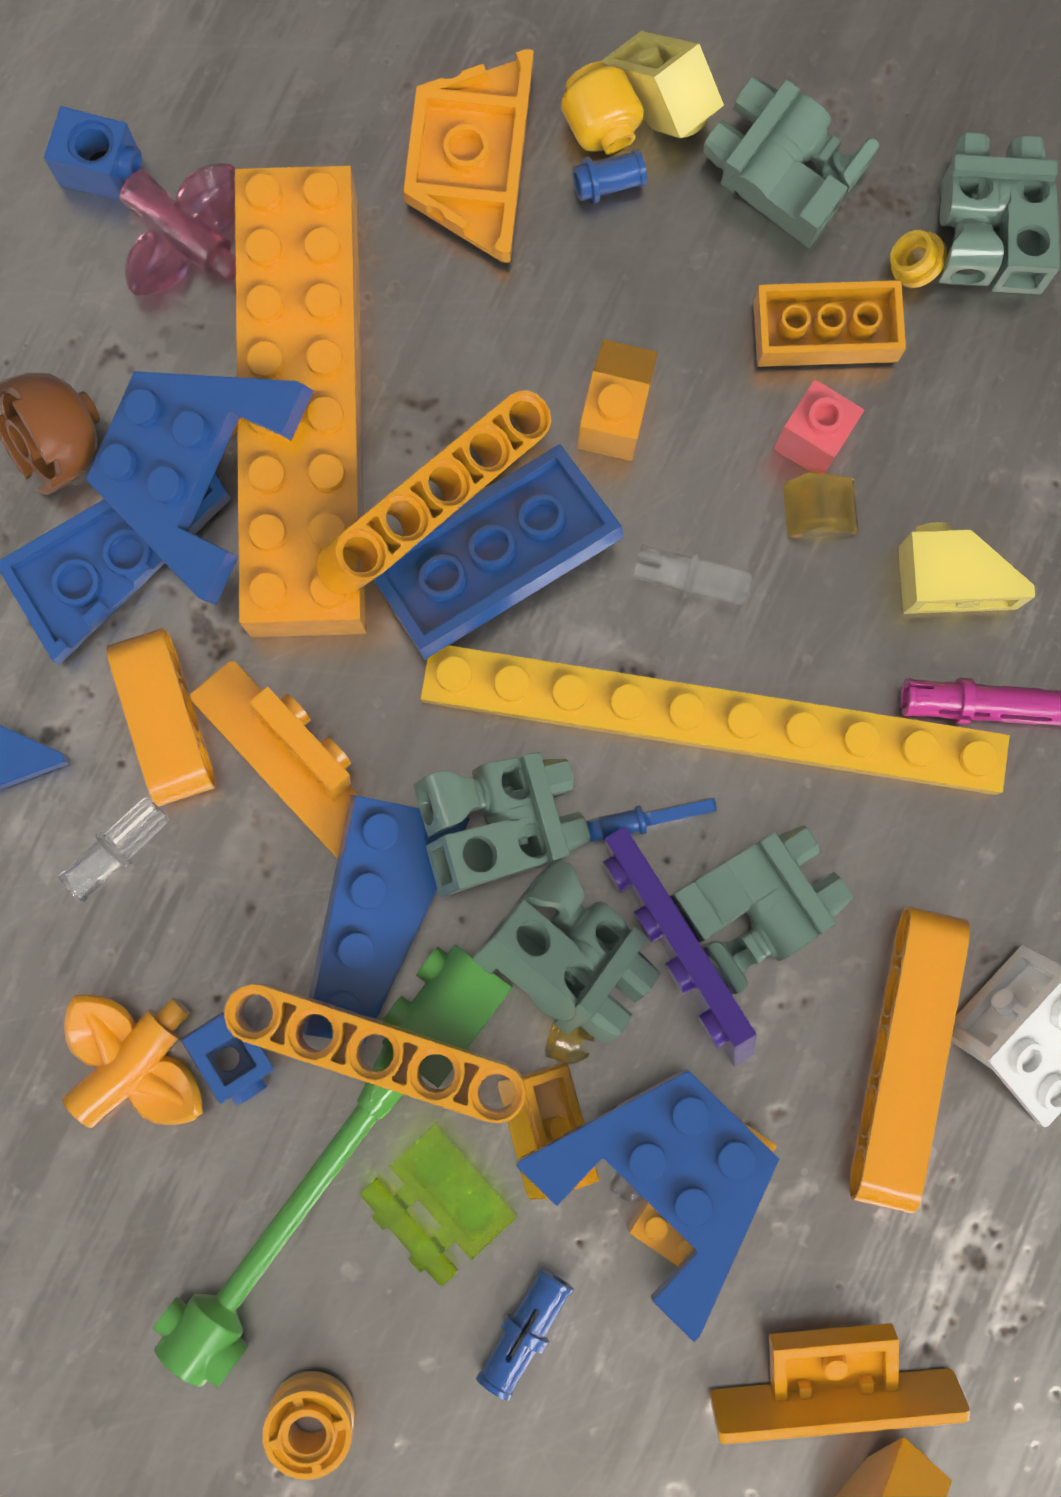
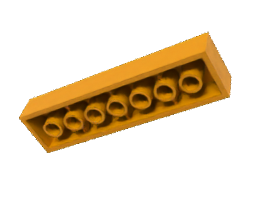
M351 166L235 169L237 377L298 381L314 391L292 440H288L242 418L237 422L239 623L251 638L367 634L366 585L351 594H339L331 591L322 583L318 576L316 565L318 555L322 549L364 515L358 199ZM343 549V559L347 566L353 571L361 573V562L358 556L348 549Z

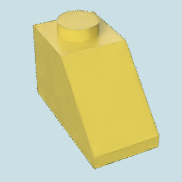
M640 31L600 61L604 62L605 66H617L624 70L644 108L643 120L652 130L677 138L688 137L702 130L707 124V118L724 106L699 43Z
M943 522L927 523L917 526L915 532H911L898 546L903 614L1017 610L1035 597L1034 584L972 530H951V525Z

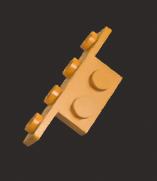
M235 661L227 662L190 694L192 703L330 853L338 859L351 794L360 796L351 786L350 774L345 770L351 764L350 760L329 737H326L321 743L305 727L311 721L310 717L289 694L279 699L268 686L261 690Z
M893 1323L769 1334L770 1384L714 1389L710 1392L718 1440L722 1444L965 1423L969 1421L970 1416L969 1405L952 1369L945 1368L899 1373V1339Z

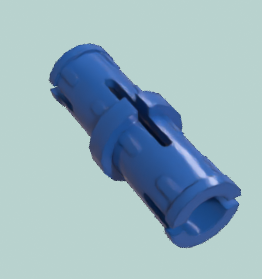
M540 1268L537 1278L515 1315L507 1314L501 1324L505 1332L483 1370L476 1377V1380L482 1387L506 1401H509L513 1395L515 1386L535 1353L544 1352L549 1343L546 1334L567 1297L574 1290L569 1283L545 1268ZM538 1309V1316L522 1340L514 1357H512L511 1354Z

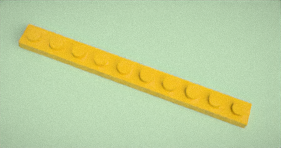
M450 645L427 659L421 694V702L424 704L992 795L1003 793L1010 735Z

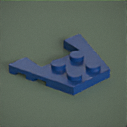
M134 371L86 480L198 598L217 605L238 559V555L189 532V528L238 420L242 418L288 440H292L314 391L298 381Z
M684 1069L622 1102L613 1110L564 1133L562 1137L540 1149H534L523 1155L516 1162V1166L558 1206L601 1159L608 1162L694 1247L689 1255L650 1297L695 1342L705 1327L779 1162V1158L689 1070Z

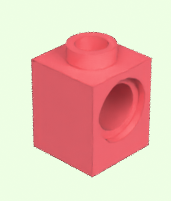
M814 379L784 426L773 450L817 477L822 478L865 409Z

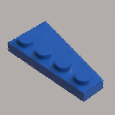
M216 473L213 475L189 528V532L193 534L197 533L231 500ZM103 499L0 559V573L51 660L60 665L165 562Z
M351 794L312 978L310 998L377 1019L437 890L426 845L444 835L464 831L470 820L469 818H464L462 822L438 835L428 837L420 808ZM313 1014L305 1021L302 1030L305 1035L333 1039L332 1024L324 1016Z

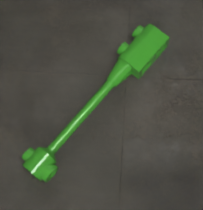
M456 944L453 945L448 953L437 946L416 974L417 977L425 982L424 986L412 1002L401 995L382 1021L468 1049L513 987L494 972L489 974L471 959L472 956ZM386 1037L382 1041L383 1047L373 1069H385L390 1066L393 1060V1045ZM432 1054L423 1059L420 1074L439 1088L454 1066L449 1058L441 1054ZM366 1082L357 1099L358 1105L218 1294H194L187 1304L178 1297L173 1300L153 1327V1330L162 1336L154 1348L155 1354L170 1372L181 1380L197 1387L204 1386L207 1381L216 1388L220 1386L249 1346L240 1338L243 1328L236 1310L376 1120L382 1119L388 1114L404 1094Z

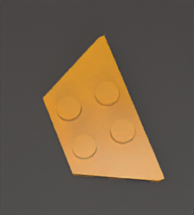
M529 49L516 52L515 61L486 70L483 63L463 70L457 77L451 79L439 78L416 87L403 189L405 203L504 263H510L527 124L534 64V50Z

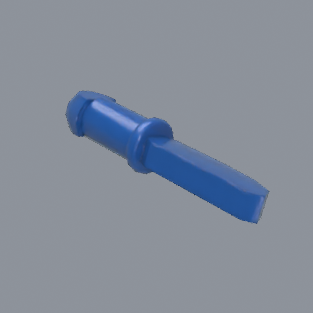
M715 798L701 799L643 812L642 807L638 805L633 810L590 819L586 823L591 837L590 842L605 840L604 838L626 826L630 834L638 832L646 834V826L717 811Z

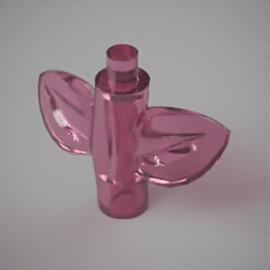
M218 163L196 169L187 175L177 191L175 200L144 170L135 172L127 179L120 192V201L148 229L131 246L126 257V283L134 295L154 294L176 286L185 277L190 261L206 273H212L217 270L228 280L236 277V257L230 252L231 242L217 231L227 226L235 213V169L237 168L231 164Z

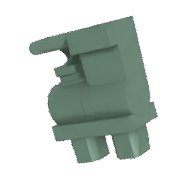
M752 76L740 92L733 109L753 123L752 127L746 135H743L731 125L721 120L707 137L703 153L717 167L724 171L721 185L733 193L736 191L750 205L810 249L839 209L841 202L871 164L880 144L874 138H870L864 141L855 155L841 154L839 147L842 140L835 135L831 136L828 134L831 118L821 104L807 95L800 94V88L787 79L777 90L773 86ZM811 160L815 163L814 171L803 163Z
M966 132L961 134L954 148L952 161L940 183L941 226L955 228V235L953 237V245L945 260V265L937 276V283L989 286L991 283V292L1041 295L1060 270L1057 186L1054 182L1058 177V160H1046L1042 137L1020 136L1012 139L1006 150V157L990 156V138L985 134ZM965 269L980 270L973 274L955 273Z
M540 752L520 758L504 759L480 765L472 770L473 777H463L446 770L428 775L413 785L428 837L438 835L464 820L468 813L476 810H481L484 813L487 824L444 835L426 845L440 898L498 879L550 865L554 861L569 857V851L589 842L591 838L585 817L580 812L558 816L553 796L573 789L574 778L567 759L542 760Z
M805 825L782 833L779 836L776 832L768 835L670 895V898L698 942L707 940L745 912L749 915L752 929L746 934L730 942L712 941L702 946L731 994H738L748 986V981L744 975L751 965L758 964L769 955L777 961H782L796 953L818 935L836 925L837 923L833 916L838 914L853 899L852 893L842 878L835 872L828 874L811 886L800 870V865L821 852L819 844Z
M554 861L534 879L510 910L509 914L499 922L471 959L489 974L496 969L526 992L534 1005L543 1013L556 1019L554 1024L565 1034L569 1035L581 1026L589 1034L607 1044L622 1033L632 1018V1013L610 995L613 988L617 987L635 1003L651 990L661 973L639 952L648 938L635 926L629 930L627 923L604 902H595L587 908L582 906L581 903L585 895L579 884L574 867L564 861ZM533 906L554 907L557 909L556 914L549 921Z

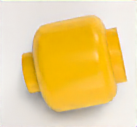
M593 62L583 66L570 76L565 86L567 90L562 97L561 110L580 146L584 150L591 152L604 150L607 155L619 153L629 147L636 138L634 131L642 122L644 108L624 70L617 66H605L604 62Z

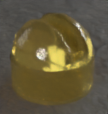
M553 1022L546 1042L545 1056L562 1063H579L590 1054L580 1049L582 1041L594 1042L595 1038L581 1026L567 1035Z

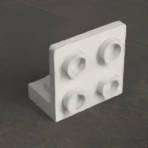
M1022 944L956 1015L951 1041L991 1068L1031 1117L1043 1127H1048L1061 1113V965Z

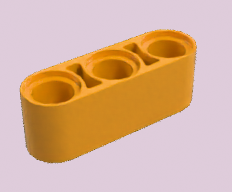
M166 628L157 629L108 645L106 651L111 672L143 777L154 803L159 807L216 788L214 771L194 706L190 699L185 677L176 649Z

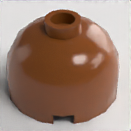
M24 373L0 382V410L2 413L0 415V439L25 478L32 476L34 470L44 482V484L36 488L42 494H51L82 476L95 457L98 443L94 425L100 422V416L90 396L84 391L77 393L70 384L50 373Z

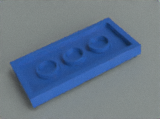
M558 444L474 495L392 566L375 578L373 582L424 660L618 542L624 538L622 525L562 445Z

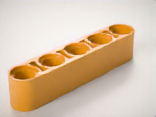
M519 390L488 412L322 549L316 563L318 576L322 583L331 591L339 594H351L380 576L546 435L551 424L550 410L546 402L536 393L528 390ZM510 417L518 423L521 433L512 426ZM470 449L475 450L480 455L483 466L473 460ZM428 480L440 487L443 492L444 501L432 494ZM386 514L392 515L399 520L403 528V536L395 534L387 524ZM343 549H348L358 556L361 562V573L353 571L347 566L343 559Z
M910 906L905 907L901 914L895 935L850 1174L849 1191L850 1197L854 1201L907 1213H915L920 1205L969 946L970 925L967 919Z
M251 984L240 987L231 994L225 1005L224 1018L227 1028L233 1036L244 1042L486 1122L502 1123L511 1120L520 1112L525 1102L526 1086L523 1076L516 1067L505 1061L277 986ZM257 994L267 998L273 1010L270 1024L262 1031L250 1027L244 1017V1007L247 1001ZM313 1014L324 1016L332 1024L333 1039L324 1050L313 1049L308 1046L303 1038V1025ZM371 1034L383 1035L393 1045L394 1057L390 1066L385 1069H373L362 1058V1044L365 1038ZM441 1054L452 1062L455 1076L453 1082L448 1087L442 1089L431 1088L422 1080L420 1067L426 1056ZM501 1074L513 1082L516 1095L508 1106L500 1109L491 1108L481 1099L479 1087L482 1080L489 1075Z

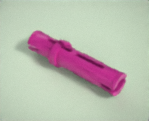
M907 678L901 690L900 706L903 708L901 711L903 716L942 717L952 719L955 724L968 725L972 720H987L1004 723L1061 726V690L975 684L972 678H958L956 682H934Z

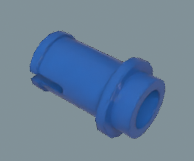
M639 149L592 161L590 157H584L581 160V165L573 166L572 168L573 183L578 199L580 201L589 199L592 204L599 203L600 196L647 184L646 166Z

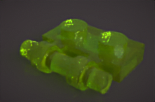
M437 1122L390 1164L391 1170L404 1183L396 1193L392 1195L377 1177L359 1193L374 1211L370 1216L382 1231L388 1227L411 1253L407 1258L419 1273L426 1270L440 1287L444 1286L458 1272L455 1265L443 1253L454 1242L473 1260L517 1218L516 1211ZM417 1200L421 1202L441 1225L430 1236L426 1234L406 1211Z

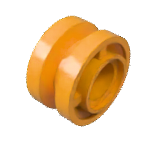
M307 1371L293 1375L277 1388L268 1408L262 1439L268 1459L280 1472L295 1479L311 1480L326 1476L343 1462L350 1449L355 1420L354 1402L348 1389L335 1377L318 1371ZM310 1416L318 1419L324 1425V1428L318 1432L309 1433L301 1430L294 1421L301 1417Z

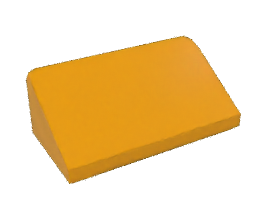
M568 1062L521 1074L526 1086L525 1102L520 1112L507 1121L517 1161L523 1155L534 1149H540L562 1137L564 1133L584 1124ZM506 1078L498 1082L503 1107L508 1106L516 1095L513 1082ZM596 1165L573 1190L600 1181ZM520 1170L527 1197L530 1200L549 1199Z

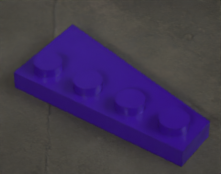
M626 826L604 838L610 857L602 862L605 870L620 893L627 889L630 890L640 907L633 912L636 920L651 943L657 940L661 942L671 959L665 963L667 970L682 994L685 995L690 992L702 1012L698 1015V1019L716 1048L723 1047L734 1067L755 1055L756 1032Z

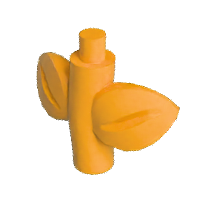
M91 994L75 995L70 999L64 1017L66 1044L74 1056L87 1066L97 1067V1069L86 1076L62 1098V1103L69 1113L83 1125L93 1128L104 1116L127 1098L143 1119L154 1124L177 1125L194 1121L202 1114V1097L196 1078L180 1059L165 1056L168 1050L180 1038L175 1029L190 1015L188 1009L177 999L172 998L158 1013L148 1009L135 1024L132 1015L112 999Z

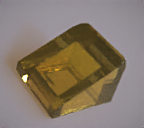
M808 472L784 484L783 491L788 537L813 538L848 536L859 533L853 477Z

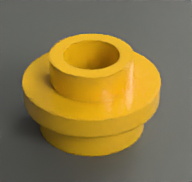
M913 230L901 236L894 244L890 254L891 270L895 279L901 280L902 285L908 288L921 287L931 282L939 275L945 265L947 258L945 243L937 234L923 230Z

